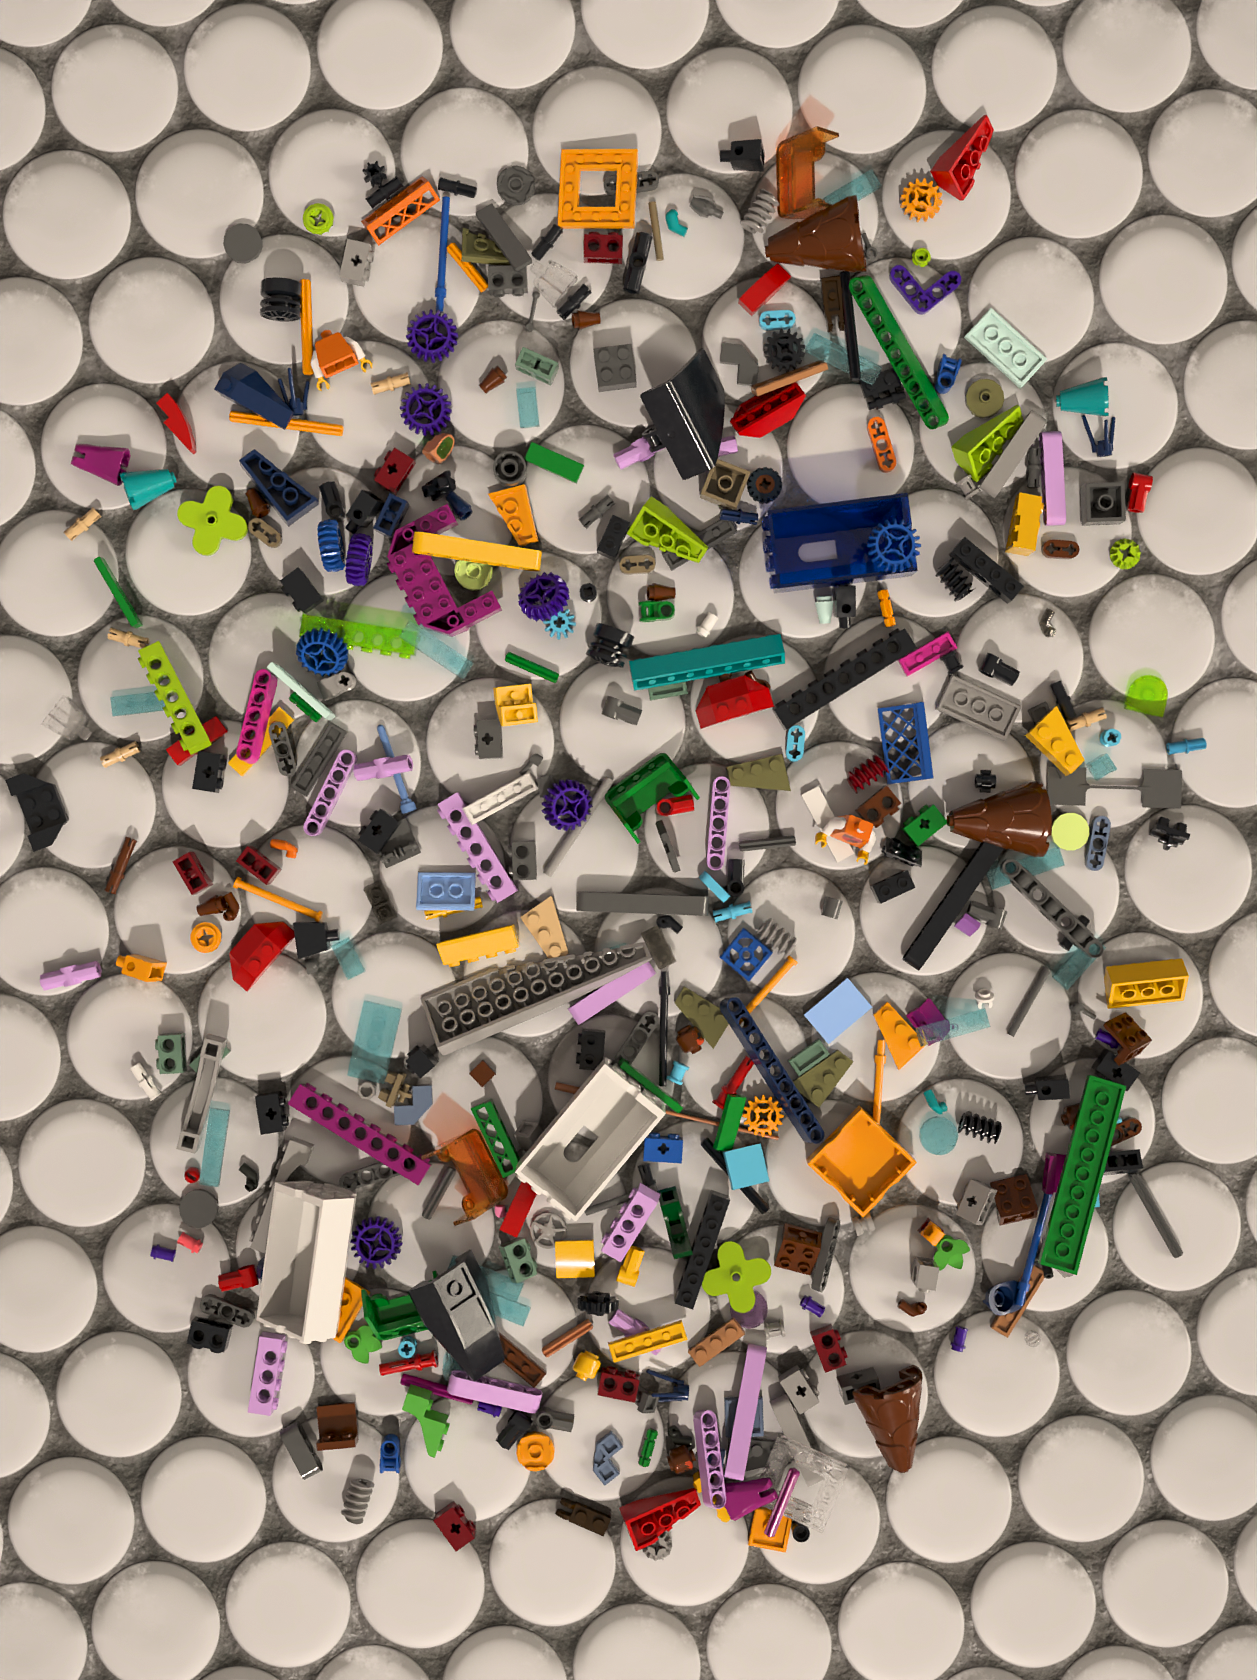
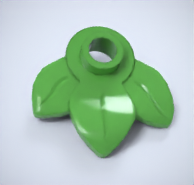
M944 1235L936 1245L937 1251L934 1254V1261L940 1271L947 1264L954 1268L962 1269V1254L969 1252L970 1248L965 1241ZM944 1241L949 1242L947 1247L942 1246Z
M363 1325L357 1331H350L344 1339V1344L352 1351L353 1358L363 1364H368L369 1352L382 1348L381 1341L376 1336H373L374 1333L369 1325ZM352 1337L357 1338L358 1342H357V1343H353V1342L351 1341V1338H352Z

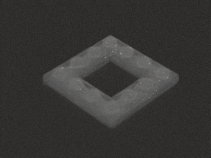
M778 1433L760 1478L770 1477L773 1485L769 1489L774 1488L779 1495L780 1491L777 1488L788 1461L824 1477L813 1505L791 1496L783 1514L787 1518L823 1533L850 1465ZM776 1500L764 1505V1507L773 1510Z

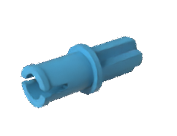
M1204 738L1183 739V741L1166 744L1168 755L1183 752L1188 754L1189 751L1202 750L1207 747Z

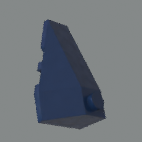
M239 363L223 372L214 388L224 398L284 430L294 415V412L261 375L243 363Z

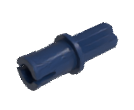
M723 508L720 510L719 517L721 520L733 521L737 524L757 525L758 513L745 512L742 509L731 510Z

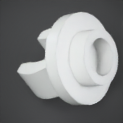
M988 989L977 991L975 999L977 1000L978 1008H982V1003H987L989 1008H991L994 993Z

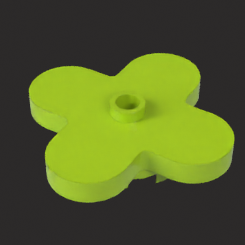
M223 486L210 488L204 503L186 501L179 506L177 511L179 521L184 526L195 529L192 544L194 549L203 556L215 554L220 547L222 539L239 541L248 532L246 520L240 515L230 512L233 496ZM214 517V523H210L211 518Z
M733 1241L725 1242L718 1249L720 1267L705 1273L702 1288L711 1296L727 1294L731 1307L739 1313H746L755 1305L756 1299L753 1287L764 1284L769 1280L771 1266L762 1258L746 1260L743 1249L738 1243ZM738 1273L740 1275V1279L738 1281H735L733 1279V1274Z

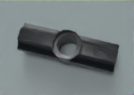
M636 233L632 253L629 258L623 290L631 294H639L653 238L648 233ZM635 260H640L643 262V264L639 267H636L633 265V262Z

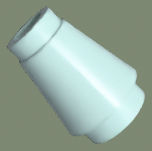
M832 596L816 597L815 606L819 624L831 623L834 602Z

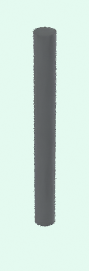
M1043 968L1007 1034L1015 1036L1051 971L1050 969Z
M655 1184L648 1186L650 1189L657 1192V1187ZM630 1193L590 1206L584 1212L588 1216L628 1202L630 1200L628 1198Z

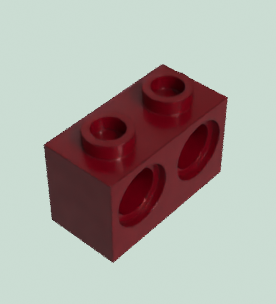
M599 232L584 234V263L622 264L623 235H619L616 232H610L608 235H601ZM591 244H597L599 248L597 250H591L589 249V246ZM615 244L618 246V249L611 251L608 249V246Z
M830 1324L810 1332L825 1373L847 1365L845 1358H848L844 1346L841 1348L838 1341L841 1338L837 1329L833 1330ZM830 1335L831 1340L829 1342H823V1336ZM832 1353L838 1354V1357L835 1360H830L828 1358L829 1355Z
M612 1366L602 1367L597 1395L635 1403L640 1375L632 1370H625L623 1372L618 1371L616 1367ZM606 1378H612L615 1382L611 1385H608L604 1382V1380ZM629 1381L633 1383V1387L625 1388L623 1384Z

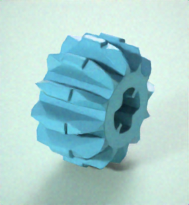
M566 609L564 613L559 611L558 617L554 615L551 617V620L543 622L545 625H550L545 628V631L552 630L550 633L551 638L555 633H557L558 640H560L562 633L565 638H568L566 631L574 632L569 626H576V622L570 621L575 616L570 615L567 617L570 612L569 609ZM558 619H562V622L565 621L561 628H558L557 624L554 625L555 622H558Z

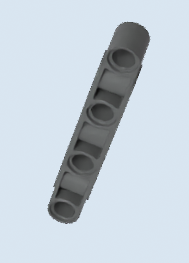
M1015 859L1002 861L1000 864L1001 873L1075 947L1080 949L1087 957L1099 958L1103 954V945L1027 869ZM1008 862L1014 865L1012 873H1008L1005 870V865ZM1036 889L1042 892V897L1039 900L1033 897V892ZM1065 916L1070 921L1067 927L1061 925V919ZM1095 944L1097 952L1092 955L1089 952V947Z

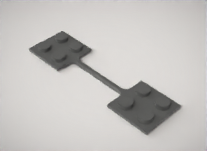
M1048 766L1047 793L1050 805L1085 806L1086 791L1090 788L1134 789L1142 792V807L1181 809L1182 770L1143 769V783L1139 787L1100 786L1087 783V767H1078L1079 771L1060 779L1056 768Z

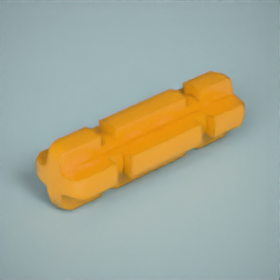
M887 589L880 590L877 594L879 600H881L879 603L882 615L885 617L884 624L885 627H892L896 622L892 616L890 599L888 600L889 593Z

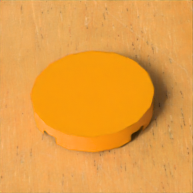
M533 1431L525 1434L520 1439L516 1454L520 1464L527 1470L540 1471L544 1470L552 1462L555 1448L548 1435L543 1432Z

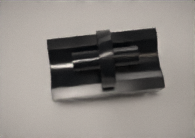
M450 470L444 471L422 486L425 498L431 497L432 501H437L456 489L455 480L450 477Z
M1160 817L1155 826L1150 830L1149 835L1157 837L1158 842L1163 843L1164 850L1168 851L1171 846L1177 848L1178 844L1183 845L1186 840H1189L1190 834L1187 833V824L1176 823L1173 829L1168 827L1170 821L1168 818Z

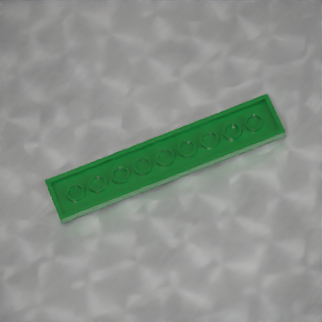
M1087 1075L1038 1264L1074 1275L1078 1273L1126 1090L1124 1085Z

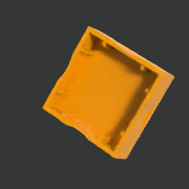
M860 1105L806 1159L807 1164L825 1182L837 1189L843 1199L862 1217L883 1198L886 1191L892 1185L899 1182L917 1163L915 1158ZM876 1136V1155H873Z

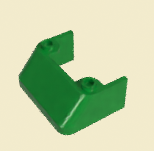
M660 753L650 759L605 794L606 802L637 844L641 841L634 831L642 825L643 819L640 814L670 792L673 796L679 797L690 791L696 800L700 797L666 753Z
M432 1271L433 1279L439 1276L437 1271ZM365 1289L361 1290L364 1318L377 1339L389 1340L428 1330L423 1324L409 1295L388 1300L383 1294H374L372 1297H369Z

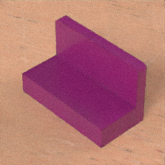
M930 998L906 1015L928 1046L942 1040L951 1030V1026Z
M1046 1152L1042 1191L1045 1194L1053 1195L1054 1192H1057L1066 1155Z

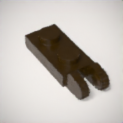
M840 276L823 277L820 279L827 332H832L833 323L831 317L838 316L839 330L844 331Z
M566 1498L561 1499V1505L573 1510L569 1513L562 1509H557L555 1514L558 1517L569 1520L573 1524L604 1537L611 1521V1516L577 1501L574 1502Z

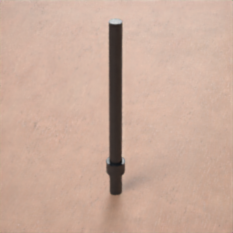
M661 971V986H659V995H661L659 1086H666L668 995H670L669 971Z

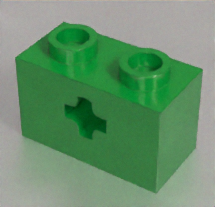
M934 804L930 806L924 805L918 810L920 814L915 818L911 816L903 822L905 826L901 829L914 846L921 845L947 824V820ZM920 820L927 821V823L925 824L926 828L919 827L921 825Z

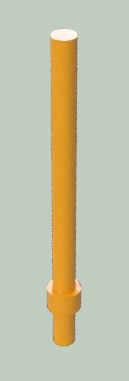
M881 1039L877 1040V1054L874 1057L876 1072L873 1119L879 1125L883 1068L886 1063V1055H884L885 1040ZM876 1136L873 1155H876Z

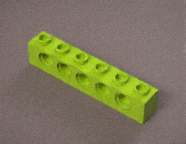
M160 641L138 650L141 657L137 659L142 668H147L149 673L146 674V677L151 685L155 684L157 690L154 692L158 700L164 701L166 706L162 708L167 718L172 717L174 723L171 726L175 734L180 733L182 739L179 742L183 750H188L190 755L211 746L212 744ZM155 663H161L159 668H152ZM162 680H169L168 684L160 685ZM171 696H178L176 701H169ZM180 712H186L183 718H177V715ZM190 728L195 729L193 734H185L186 730Z

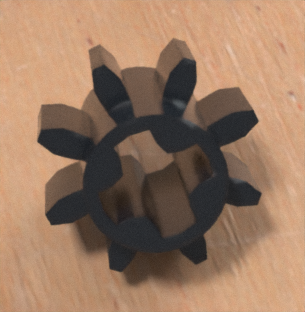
M378 161L375 164L368 162L367 169L362 170L367 175L364 177L365 182L370 181L373 188L375 185H382L383 179H387L386 174L383 173L386 170L385 167H379Z
M980 770V774L975 775V788H980V793H990L991 789L996 788V775L991 774V770Z

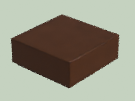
M482 1060L469 1074L483 1087L496 1075V1072Z

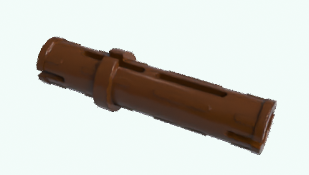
M125 837L113 870H110L109 874L111 876L104 889L105 891L109 892L113 885L111 893H117L137 843L135 839H132L130 846H128L131 838Z

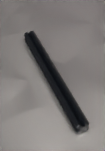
M842 271L839 276L842 288L850 380L859 381L861 379L853 298L849 289L850 272Z

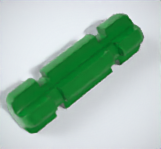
M296 692L290 695L289 700L293 704H297L296 706L307 716H310L314 722H318L322 718V715L315 711Z
M652 1428L647 1429L645 1436L647 1439H644L641 1450L642 1456L639 1457L638 1464L642 1467L649 1466L651 1460L649 1457H652L655 1446L654 1439H657L658 1431Z

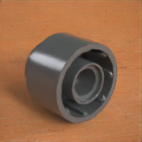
M505 451L495 458L493 472L501 485L512 488L523 483L527 475L525 460L519 453ZM508 465L515 467V471L511 474L505 472V468Z

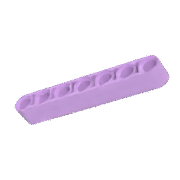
M748 1343L724 1475L727 1478L744 1480L767 1347Z

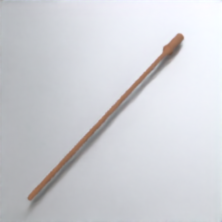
M556 1082L555 1090L575 1094L580 1086L576 1087ZM666 1110V1114L715 1126L720 1124L719 1122ZM738 1128V1131L754 1135L753 1130L748 1131L745 1128ZM765 1133V1135H764V1137H766V1138H770V1139H774V1140H778V1139H779L778 1136H774V1135H771V1136H770L769 1134H766V1133Z

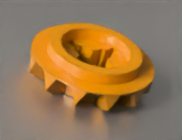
M203 922L193 928L190 940L197 951L209 953L218 948L221 943L222 933L214 924ZM204 932L207 935L214 936L209 939V943L206 940H199V938L204 936Z

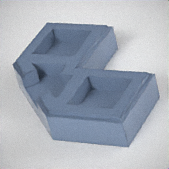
M432 1085L412 1086L413 1105L394 1106L395 1125H414L433 1104Z
M612 1430L596 1442L593 1472L604 1486L620 1474L609 1458L622 1449L623 1444Z

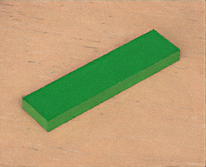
M100 556L95 558V565L128 622L134 628L141 627L143 624L107 562Z
M620 1059L618 1065L623 1071L675 1112H681L683 1107L678 1101L625 1059Z

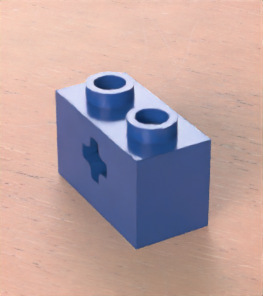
M650 1132L644 1139L643 1161L682 1164L683 1137H679V1134L660 1136V1133ZM662 1143H665L666 1147L669 1148H665V1151H661L660 1146L662 1145Z

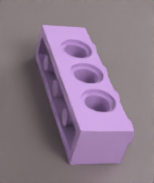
M642 1183L639 1184L637 1189H632L628 1196L630 1198L628 1204L624 1202L619 1211L620 1217L614 1218L610 1226L612 1230L610 1233L606 1232L601 1240V1243H603L601 1251L619 1262H622L660 1198L659 1193ZM634 1205H640L642 1208L638 1209ZM625 1220H630L633 1223L629 1224ZM616 1235H621L624 1238H618Z
M263 1331L259 1336L248 1413L271 1416L273 1411L277 1410L279 1398H276L277 1391H280L282 1379H279L280 1372H283L285 1364L282 1356L283 1353H286L288 1342L285 1341L286 1335ZM267 1352H274L276 1358H270ZM264 1371H271L273 1377H267ZM261 1390H268L270 1396H264Z

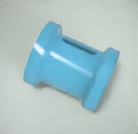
M1115 729L1104 730L1100 734V742L1106 747L1115 746L1120 743L1121 733ZM1113 735L1114 738L1108 741L1107 737Z
M673 1061V1069L666 1079L682 1085L683 1076L686 1070H689V1067L678 1061Z
M412 1336L403 1338L398 1347V1352L402 1357L410 1358L414 1355L417 1348L416 1339ZM405 1344H408V1347H411V1349L408 1350L407 1347H404Z

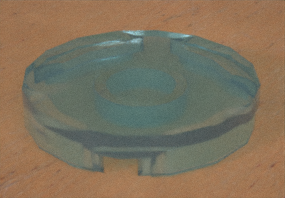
M936 1116L929 1118L923 1123L920 1128L919 1138L926 1151L935 1155L948 1154L956 1146L958 1132L950 1120L945 1117Z

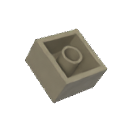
M717 459L716 466L709 471L700 498L724 508L736 510L751 472Z

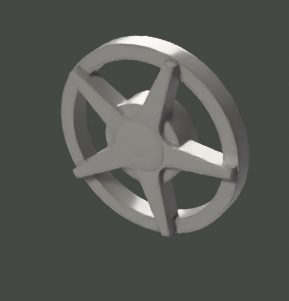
M542 1213L531 1224V1237L542 1248H555L553 1237L556 1232L563 1231L560 1240H564L566 1236L565 1222L555 1213ZM550 1216L549 1222L543 1225L536 1222L541 1217ZM553 1217L561 1222L563 1228L555 1227L552 1223ZM534 1225L541 1229V1235L537 1239L534 1236ZM547 1238L550 1239L552 1245H545L539 1241Z

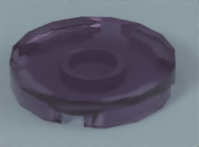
M754 1290L755 1305L750 1311L739 1313L730 1305L731 1317H734L743 1328H755L762 1324L767 1317V1302L756 1290Z

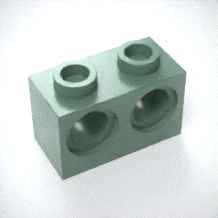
M525 347L522 348L515 363L517 371L550 386L559 369L558 362Z
M185 1033L158 1035V1039L155 1040V1049L158 1050L159 1058L156 1059V1067L159 1069V1073L174 1074L187 1071ZM167 1039L173 1041L174 1046L172 1049L167 1047ZM168 1058L174 1060V1068L168 1066Z
M517 1237L498 1246L511 1282L519 1283L537 1275V1263L531 1257L529 1252L531 1247L525 1238ZM518 1245L519 1253L514 1255L513 1249ZM524 1263L526 1270L521 1273L520 1266Z

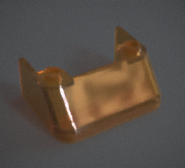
M816 126L785 139L778 144L776 150L777 201L780 205L777 207V212L781 218L806 219L832 205L826 203L824 199H815L814 162L821 160L824 156L825 142L838 138L839 133Z
M477 1129L468 1130L441 1143L421 1156L423 1160L437 1155L438 1159L444 1163L452 1160L468 1194L462 1199V1208L465 1215L453 1222L455 1226L476 1219L508 1195L507 1185L482 1134Z

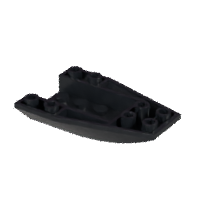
M469 1249L454 1259L456 1264L430 1282H420L408 1290V1293L425 1327L470 1379L475 1382L502 1363L505 1358L488 1283L472 1250Z

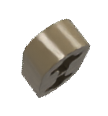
M254 518L249 522V531L267 546L277 548L281 545L282 536L262 519ZM261 523L260 527L265 531L263 533H261L259 530H256L254 532V524ZM269 533L275 536L276 534L277 542L269 543L270 539L266 535Z
M650 555L626 556L621 559L619 567L621 572L627 575L647 574L654 571L656 562ZM645 559H649V562L653 565L646 569L645 566H639V563H645ZM628 560L630 564H636L637 566H632L630 570H626V567L622 565L626 564Z

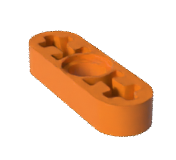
M873 417L867 424V431L878 467L882 472L888 473L895 468L896 458L884 420L880 417ZM874 422H876L877 425H881L878 431L879 434L884 433V435H880L874 438V436L877 435L876 429L871 428ZM884 440L887 443L886 449H878L876 442ZM889 451L890 454L886 455L887 460L892 462L889 468L882 464L885 461L884 455L880 457L879 454H885Z

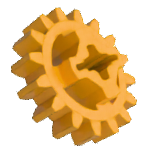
M917 178L914 184L909 182L908 188L904 187L903 195L900 197V200L904 202L901 203L900 207L906 208L903 214L909 213L910 220L916 217V222H919L920 218L927 222L928 216L933 219L935 213L939 212L940 208L938 206H941L943 202L939 200L942 193H937L939 186L933 187V181H930L928 184L926 183V178L922 182H919ZM910 194H911V198L913 199L911 203H909V195H910ZM932 197H933V206H931L932 203L930 202V199H931Z
M762 1094L761 1099H758L755 1095V1101L748 1100L749 1107L744 1106L747 1112L742 1113V1117L747 1119L743 1123L744 1125L749 1124L748 1131L754 1129V1135L761 1132V1136L764 1137L765 1132H768L771 1136V1130L778 1131L777 1124H783L779 1120V1118L784 1117V1114L779 1113L783 1108L781 1106L777 1107L779 1103L777 1100L772 1102V1096L765 1099V1095ZM767 1103L766 1106H759L758 1104ZM751 1110L755 1112V1117L752 1121L750 1119ZM775 1110L776 1116L775 1120L773 1121L771 1119V1114ZM760 1112H762V1113H765V1112H766L767 1118H766V1119L760 1118L759 1113H760ZM761 1124H763V1125H767L768 1127L760 1128V1127H757V1126H760Z

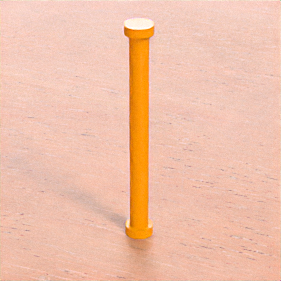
M237 877L233 887L236 889L239 887L314 918L316 922H319L322 917V911L317 912L244 882L240 877Z
M790 955L787 957L788 960L746 1006L749 1014L788 970L797 964ZM740 1018L739 1024L743 1022L742 1018Z

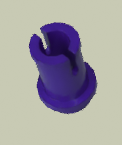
M1101 1028L1098 1029L1095 1039L1109 1045L1111 1049H1117L1119 1042L1110 1033Z
M157 1244V1246L153 1245L150 1257H153L155 1260L159 1258L173 1262L176 1250L160 1247V1244Z
M805 1295L800 1302L803 1310L807 1309L819 1318L825 1311L823 1310L825 1306L812 1300L811 1296Z
M956 1326L954 1340L950 1344L952 1350L963 1352V1349L966 1348L964 1344L968 1329L965 1327Z
M479 1402L477 1411L491 1414L494 1418L496 1416L499 1417L502 1406Z

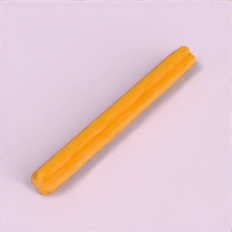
M230 411L229 414L231 422L280 428L254 413ZM293 418L286 427V429L336 436H342L344 431L342 425Z

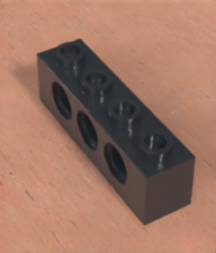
M966 537L960 540L949 554L950 557L954 558L956 562L1007 604L1024 587Z

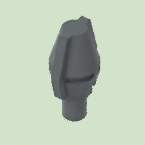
M694 195L690 203V207L702 217L707 218L713 215L721 219L724 213L715 208L714 201L709 197Z

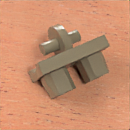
M388 1072L385 1082L394 1085L392 1091L382 1088L378 1096L379 1099L386 1102L385 1106L390 1108L394 1106L398 1095H400L398 1101L401 1103L404 1102L405 1097H412L413 1094L408 1091L410 1084L405 1083L403 1089H401L407 1076L406 1073Z

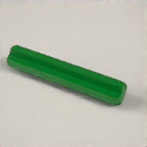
M508 652L505 657L506 662L553 683H556L559 678L557 672L511 652Z

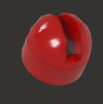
M190 1167L184 1174L185 1180L189 1183H195L201 1177V1172L196 1167ZM189 1173V1174L192 1175L193 1177H196L195 1180H194L193 1178H191L190 1176H188L187 1174Z

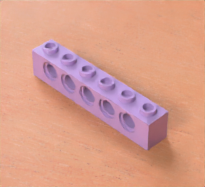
M457 792L438 804L439 809H437L442 819L446 818L450 825L447 827L453 836L456 834L459 842H457L462 852L466 851L469 855V858H467L472 868H477L480 873L477 877L482 885L486 883L489 888L487 893L491 900H496L499 903L517 892V887L478 823L471 826L462 810L467 805L461 795ZM455 810L461 812L462 817L459 821H454L451 817ZM466 826L472 831L471 836L468 838L463 837L461 833L462 829ZM474 843H479L482 847L479 854H474L471 850ZM485 859L489 860L492 864L490 870L487 871L481 866L482 861ZM499 876L502 883L499 887L492 885V877Z

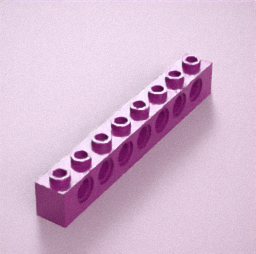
M306 1083L305 1085L300 1084L288 1105L416 1185H420L432 1166L429 1163L430 1159L423 1154L416 1155L413 1153L414 1149L405 1143L403 1146L396 1142L398 1139L389 1133L384 1135L380 1132L381 1128L373 1123L368 1125L364 1122L365 1118L357 1113L352 1115L348 1112L349 1108L341 1103L336 1105L332 1102L333 1098L325 1093L320 1095L315 1091L317 1088L313 1085ZM310 1097H315L317 1100V1105L314 1108L308 1105ZM326 1107L333 1109V1116L331 1118L324 1115ZM343 1117H347L350 1121L347 1128L342 1127L340 1124V1120ZM359 1127L366 1130L364 1138H360L356 1134ZM375 1137L382 1140L380 1148L373 1146V1139ZM390 1148L398 1150L399 1155L397 1158L389 1156ZM407 1158H412L415 1161L414 1168L406 1167L405 1160Z

